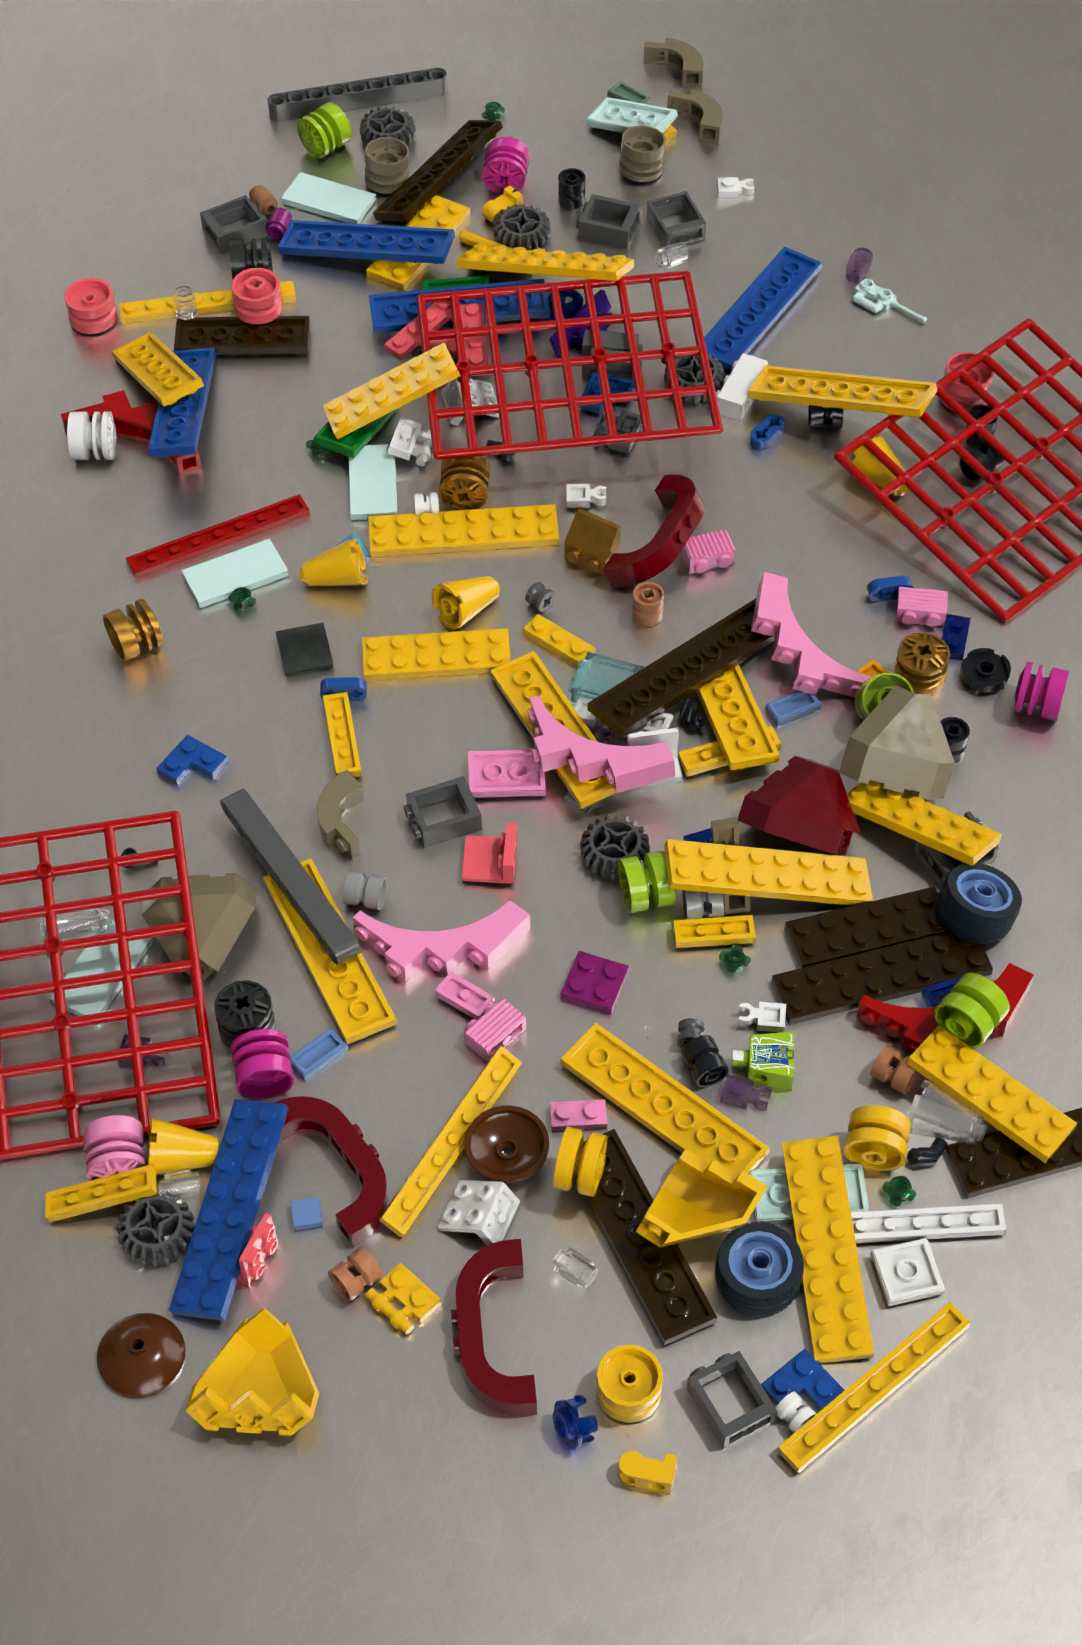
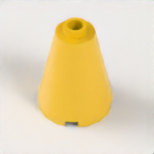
M880 434L876 435V438H872L871 440L905 472V469L885 439ZM863 445L853 452L856 457L852 463L877 487L882 489L897 478ZM903 484L891 494L903 496L909 489Z
M349 539L304 562L302 568L299 569L301 581L303 583L306 582L308 586H363L368 584V576L363 577L362 572L367 570L360 544L355 545L357 539Z
M490 576L443 582L432 590V605L434 610L438 609L441 614L438 617L440 622L445 627L455 630L461 628L497 599L500 586Z
M151 1118L147 1141V1158L149 1160H146V1165L152 1164L156 1169V1175L214 1166L221 1143H218V1137Z

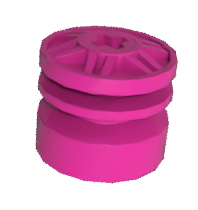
M499 137L489 143L482 170V181L488 189L497 194H504V189L508 186H512L517 191L524 187L530 160L529 150L526 145L513 137Z
M1027 661L1017 683L1014 696L1015 712L1021 713L1023 703H1028L1027 715H1031L1037 705L1041 706L1040 718L1057 722L1069 671L1053 667L1049 676L1043 677V665L1039 664L1037 675L1031 674L1033 663Z
M259 1029L244 1033L233 1041L231 1053L235 1068L236 1088L241 1096L249 1099L264 1100L280 1096L292 1088L294 1077L291 1061L289 1060L290 1052L286 1035L273 1029Z

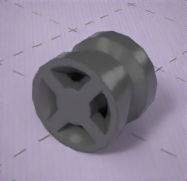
M536 582L528 589L525 600L531 605H536V609L540 612H544L553 604L555 592L551 589H545L544 584L541 582Z
M693 1018L681 1020L678 1023V1031L680 1033L677 1039L678 1047L682 1049L688 1041L702 1036L705 1033L704 1022Z

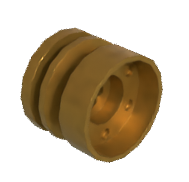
M478 456L442 460L439 497L445 505L455 510L478 509L486 503L490 477V462L487 457Z
M143 598L136 600L135 606L132 603L126 605L127 617L120 609H115L103 615V623L107 635L122 661H128L140 655L139 643L146 651L152 650V644L155 647L163 645L159 622Z
M914 633L906 636L900 642L897 651L894 673L904 677L911 684L914 693L931 694L932 697L936 696L945 684L950 659L949 647L944 640L930 633Z

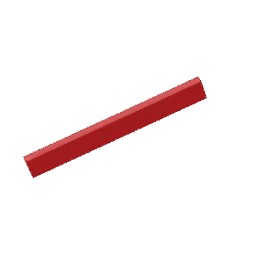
M299 494L126 557V563L134 578L137 579L309 516L310 511Z

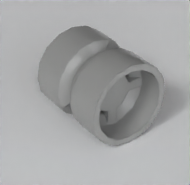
M348 871L343 886V903L356 906L363 902L365 908L381 910L386 895L387 878L373 874L366 878V875L362 872Z
M682 890L685 920L700 919L703 916L707 918L724 917L723 894Z

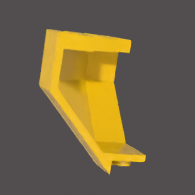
M685 1149L658 1191L636 1232L661 1248L741 1228L749 1219L768 1186L745 1171L738 1175L715 1160L709 1164Z
M265 1307L249 1320L245 1318L194 1383L185 1411L205 1430L218 1431L219 1427L236 1428V1432L261 1434L262 1430L279 1431V1435L292 1436L313 1419L319 1391L288 1321L282 1324Z

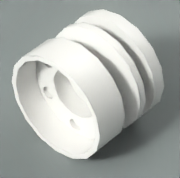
M70 412L67 438L69 454L72 460H89L91 450H93L96 460H101L102 456H104L105 460H113L117 434L112 412H103L102 416L100 412H94L92 422H90L87 412Z

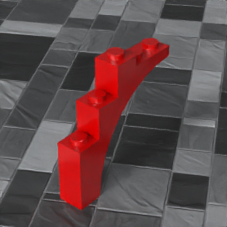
M122 390L102 396L103 403L70 411L87 412L90 422H92L94 412H100L101 416L103 412H112L116 433L133 436L150 443L157 409L154 402L131 408L126 393ZM70 412L60 414L66 436ZM198 448L196 454L167 456L174 463L179 474L202 468Z
M1011 963L994 981L1004 992L1010 1004L1008 1014L992 1032L1004 1036L1028 994L1034 974ZM865 995L859 1002L857 1018L867 1025H874L884 1030L892 1037L902 1039L901 1050L905 1051L909 1056L914 1053L939 1025L934 1015L936 1007H902L883 1003Z

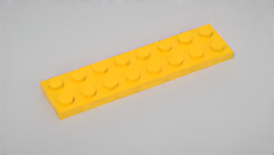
M477 244L457 258L456 264L457 268L617 281L634 268V259L626 258L625 255L607 257L603 253L585 255L584 252H574L569 254L563 250L545 252V249H534L531 251L526 250L524 247L506 249V246L502 245L486 247L485 244Z
M765 365L748 389V397L760 401L768 400L804 406L813 405L823 408L831 407L868 413L876 412L888 415L921 417L936 394L937 385L931 382Z
M556 504L439 511V514H431L429 512L422 515L408 513L368 516L371 558L559 545Z
M535 651L490 670L492 679L533 739L536 737L534 731L536 724L530 723L527 710L531 709L530 698L540 696L546 709L560 724L573 733L598 742ZM569 765L554 769L581 809L616 793L614 785L608 784L606 775L579 782L576 773H571Z
M667 839L664 844L669 889L851 906L873 901L866 858Z
M312 859L300 862L344 921ZM264 876V884L346 1044H351L396 1025V1017L362 953L337 966L271 876Z
M597 1023L561 1058L562 1066L681 1153L686 1149L709 1164L715 1160L738 1175L742 1171L750 1174L769 1153L767 1145Z
M838 1135L782 1142L796 1242L803 1255L804 1272L802 1282L815 1361H818L819 1364L872 1358L874 1357L873 1343Z

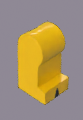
M512 186L506 187L504 194L488 201L483 206L482 215L494 224L496 215L500 214L501 210H506L507 206L511 208L515 207V204L523 206V194Z
M627 1451L619 1459V1478L627 1485L671 1494L677 1455L665 1453L664 1461L643 1457L636 1451Z

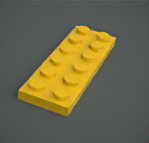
M436 195L425 203V206L416 213L406 227L454 229L455 233L470 216V208ZM375 260L366 270L367 277L404 291L428 263Z
M151 331L112 351L114 359L163 406L172 405L178 399L194 394L199 388L204 386L201 377Z
M442 343L322 406L336 438L339 439L461 375L445 343Z
M508 628L362 637L365 681L490 674V670L511 661Z
M739 664L696 691L730 770L779 762L780 754Z
M869 781L868 784L859 783L847 793L853 813L971 866L976 864L1000 843L1001 833L907 792L901 793L882 787L883 785Z
M940 1025L914 1051L906 1063L1044 1163L1051 1158L1077 1125L1074 1120Z

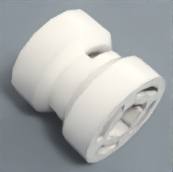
M431 492L429 495L414 493L416 515L429 512L431 514H439L438 492Z
M795 1391L788 1394L776 1406V1415L781 1420H786L789 1423L788 1428L793 1433L816 1415L810 1407H805L802 1404V1398Z

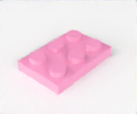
M531 749L468 751L469 788L474 798L546 795L545 772L542 771L540 763L535 764Z

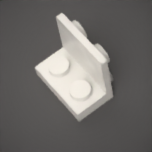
M456 378L446 383L441 391L445 409L463 407L460 383ZM470 379L472 406L497 404L492 384L487 381ZM499 413L486 414L492 417L499 418ZM464 417L448 419L450 424L458 426Z
M663 728L647 732L639 731L627 735V746H644L667 742L675 763V777L637 788L682 782L677 758L679 735L677 728Z
M460 1180L440 1220L438 1228L441 1231L476 1233L487 1246L503 1241L520 1200L504 1182Z

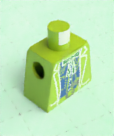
M794 1032L750 1036L749 1050L732 1051V1066L748 1067V1082L792 1091L794 1079Z

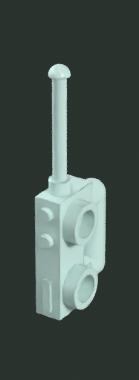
M864 279L854 288L853 302L873 313H879L881 310L886 312L891 307H894L921 320L922 323L927 321L925 316L923 317L900 305L896 301L897 296L892 294L891 290L875 285L871 279Z

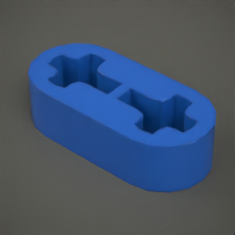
M775 414L767 416L751 431L750 445L757 450L768 448L784 433V418Z
M896 576L871 581L867 585V591L871 601L882 602L897 600L899 587H914L910 577Z
M359 677L326 678L320 683V696L323 699V695L348 692L349 701H359L367 696V682Z

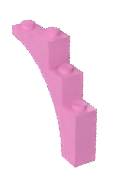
M764 572L757 589L751 631L775 637L771 660L795 666L792 689L816 695L818 689L821 688L855 698L859 686L871 677L855 672L823 653L806 636L796 621L787 593L788 578Z
M540 696L530 698L531 709H528L527 713L530 723L536 724L534 728L536 736L534 737L535 748L531 749L535 764L540 763L543 772L569 765L571 773H576L579 782L606 775L608 784L614 785L616 793L676 776L674 758L667 742L644 746H618L589 740L571 732L560 724L546 709Z
M509 900L496 912L487 917L455 929L413 931L396 928L377 921L362 911L353 916L354 933L360 940H366L374 946L380 955L385 956L387 971L392 976L400 977L407 982L426 962H428L432 969L435 971L440 970L447 976L468 955L475 964H481L489 970L530 930V914Z

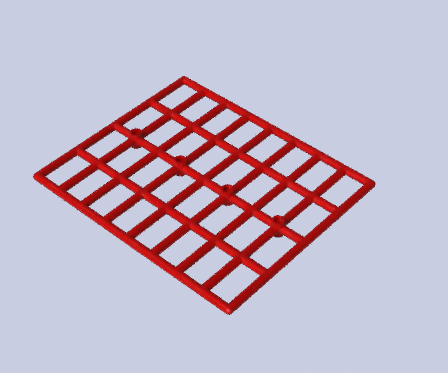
M689 271L622 276L617 281L587 279L419 294L416 297L422 354L431 349L430 340L455 338L456 367L461 375L457 378V381L460 383L463 407L437 409L435 389L426 394L432 451L435 460L718 435L723 432L695 291ZM683 280L689 308L664 310L659 282ZM650 283L655 311L631 313L626 285ZM617 286L622 314L597 316L592 288ZM584 289L588 317L563 319L559 291ZM550 292L554 320L530 322L526 294ZM517 295L521 323L496 325L492 297ZM484 298L487 326L462 328L459 300ZM450 301L453 329L429 331L426 303ZM691 317L696 346L675 348L674 343L670 342L666 319ZM657 320L662 343L661 349L638 351L632 322ZM623 323L628 352L607 354V351L602 347L599 325ZM590 326L594 349L593 356L570 358L565 328ZM556 329L560 359L538 360V356L534 353L531 331ZM522 332L526 355L525 362L501 364L497 334ZM488 335L492 365L470 367L469 362L466 361L464 337ZM698 355L704 385L679 388L675 357ZM661 359V362L666 365L670 388L645 391L640 361ZM630 362L636 392L610 394L606 371L607 364ZM593 365V368L598 372L601 395L576 397L571 367ZM562 368L567 398L541 400L538 381L539 370ZM525 371V374L529 377L532 401L507 403L503 373ZM494 374L497 404L472 406L469 385L470 376ZM707 395L713 425L687 428L681 397ZM672 398L678 429L652 431L647 400ZM638 401L643 432L617 434L612 403ZM603 404L608 435L582 437L577 406ZM568 407L573 438L547 441L543 409ZM533 410L538 441L512 444L508 412ZM499 413L503 445L477 447L473 416ZM464 417L468 448L442 450L438 419Z
M1029 318L936 382L937 392L935 395L956 413L968 427L952 437L924 411L923 415L918 418L944 442L935 451L928 454L895 423L904 415H889L834 454L835 460L1003 622L1011 620L1082 565V553L1077 555L1043 523L1057 511H1060L1082 532V519L1067 506L1069 502L1082 493V479L1048 449L1064 437L1082 454V441L1072 432L1082 424V403L1054 378L1055 375L1068 366L1082 378V365ZM1029 329L1061 361L1046 370L1013 339ZM1006 345L1038 377L1023 387L990 355ZM980 362H983L1016 393L1002 403H999L967 372ZM960 378L992 410L976 420L943 388ZM1045 382L1079 413V415L1065 425L1031 394ZM1023 399L1056 432L1047 438H1037L1008 409ZM1000 416L1033 448L1017 459L984 426ZM888 428L921 461L904 472L871 439ZM974 433H977L1010 465L1001 472L993 471L990 473L961 443ZM862 445L897 477L882 489H879L847 458L849 454ZM951 450L986 481V483L971 494L936 462ZM1034 458H1045L1075 487L1059 498L1025 465ZM929 467L962 500L952 508H942L912 478ZM1015 472H1018L1051 505L1038 515H1034L1002 482ZM903 484L938 517L923 529L918 527L887 497ZM997 492L1028 522L1014 533H1011L977 500L987 493L994 494ZM971 507L1004 540L987 551L953 518L966 508ZM949 527L980 558L963 570L929 535L939 528L947 529ZM1033 529H1036L1070 561L1055 574L1019 541ZM1009 547H1012L1046 581L1029 592L995 558ZM985 565H988L1022 598L1008 610H1004L971 578L973 574Z
M169 811L0 837V848L37 843L39 864L36 869L1 874L0 885L40 879L44 906L0 912V923L45 916L48 936L44 944L1 950L0 962L48 954L50 956L52 981L0 989V1000L54 992L56 1015L51 1021L1 1028L0 1040L57 1031L61 1059L3 1068L0 1045V1161L84 1147L83 1136L80 1133L78 1111L82 1106L136 1098L138 1119L143 1127V1135L147 1137L150 1125L147 1096L205 1086L209 1115L169 1121V1123L189 1129L218 1125L221 1117L180 813L178 811ZM171 823L174 848L118 856L115 830ZM104 832L107 858L52 867L48 841ZM175 859L179 885L122 893L119 867ZM103 869L109 870L111 895L55 904L53 882L56 877ZM180 895L183 922L127 931L124 904ZM113 906L116 933L60 941L57 914ZM185 933L188 960L131 969L128 941ZM117 943L121 970L63 979L61 957L65 951ZM190 970L193 998L136 1007L133 979ZM122 981L125 1009L68 1017L65 990ZM195 1009L198 1028L197 1037L141 1045L138 1026L139 1017ZM127 1019L129 1048L72 1057L69 1033L73 1028ZM200 1047L203 1076L146 1085L142 1056ZM131 1058L135 1087L77 1096L74 1067ZM62 1070L65 1093L61 1099L7 1107L4 1079ZM63 1109L67 1111L70 1138L11 1147L8 1118Z

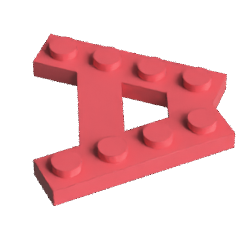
M450 301L434 302L426 309L429 331H438L449 320H452ZM483 303L460 304L462 328L485 326ZM418 316L384 344L385 351L400 361L421 345ZM486 336L464 337L466 361L469 362L470 367L488 365ZM455 338L430 340L431 348L445 343L449 352L456 354Z

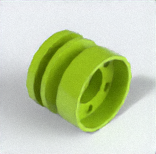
M327 102L297 122L299 138L305 149L315 158H323L333 152L335 148L337 149L349 142L352 138V128L348 118L340 107L331 102Z

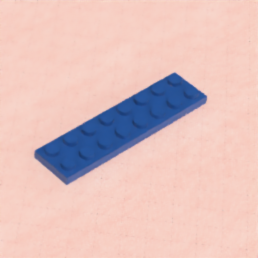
M291 220L280 241L278 250L280 254L444 264L455 238L454 229Z
M784 246L704 337L707 354L711 353L712 358H718V362L722 363L724 369L731 371L734 362L738 361L743 353L748 354L818 274L822 268V262Z
M544 279L369 295L373 334L400 331L418 316L416 297L419 294L542 284L545 281ZM546 292L526 294L529 319L550 317ZM517 295L492 297L496 322L520 320ZM484 298L459 300L460 304L483 303L484 320L487 323ZM434 302L426 303V309ZM449 320L442 327H445L447 324H449V326H453V321Z
M215 347L172 351L201 377L204 386L199 388L194 394L178 399L172 405L163 406L160 402L158 403L148 447L150 457L164 458L171 455L188 456L196 454L216 358Z
M234 1099L169 1307V1311L173 1315L225 1321L241 1269L239 1258L249 1242L289 1110L285 1104Z

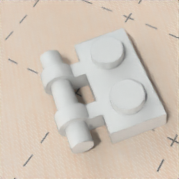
M400 416L387 453L408 461L411 455H414L417 458L416 464L421 467L424 466L431 456L432 442L430 429L427 433L421 431L422 424ZM416 441L420 442L422 446L415 444Z

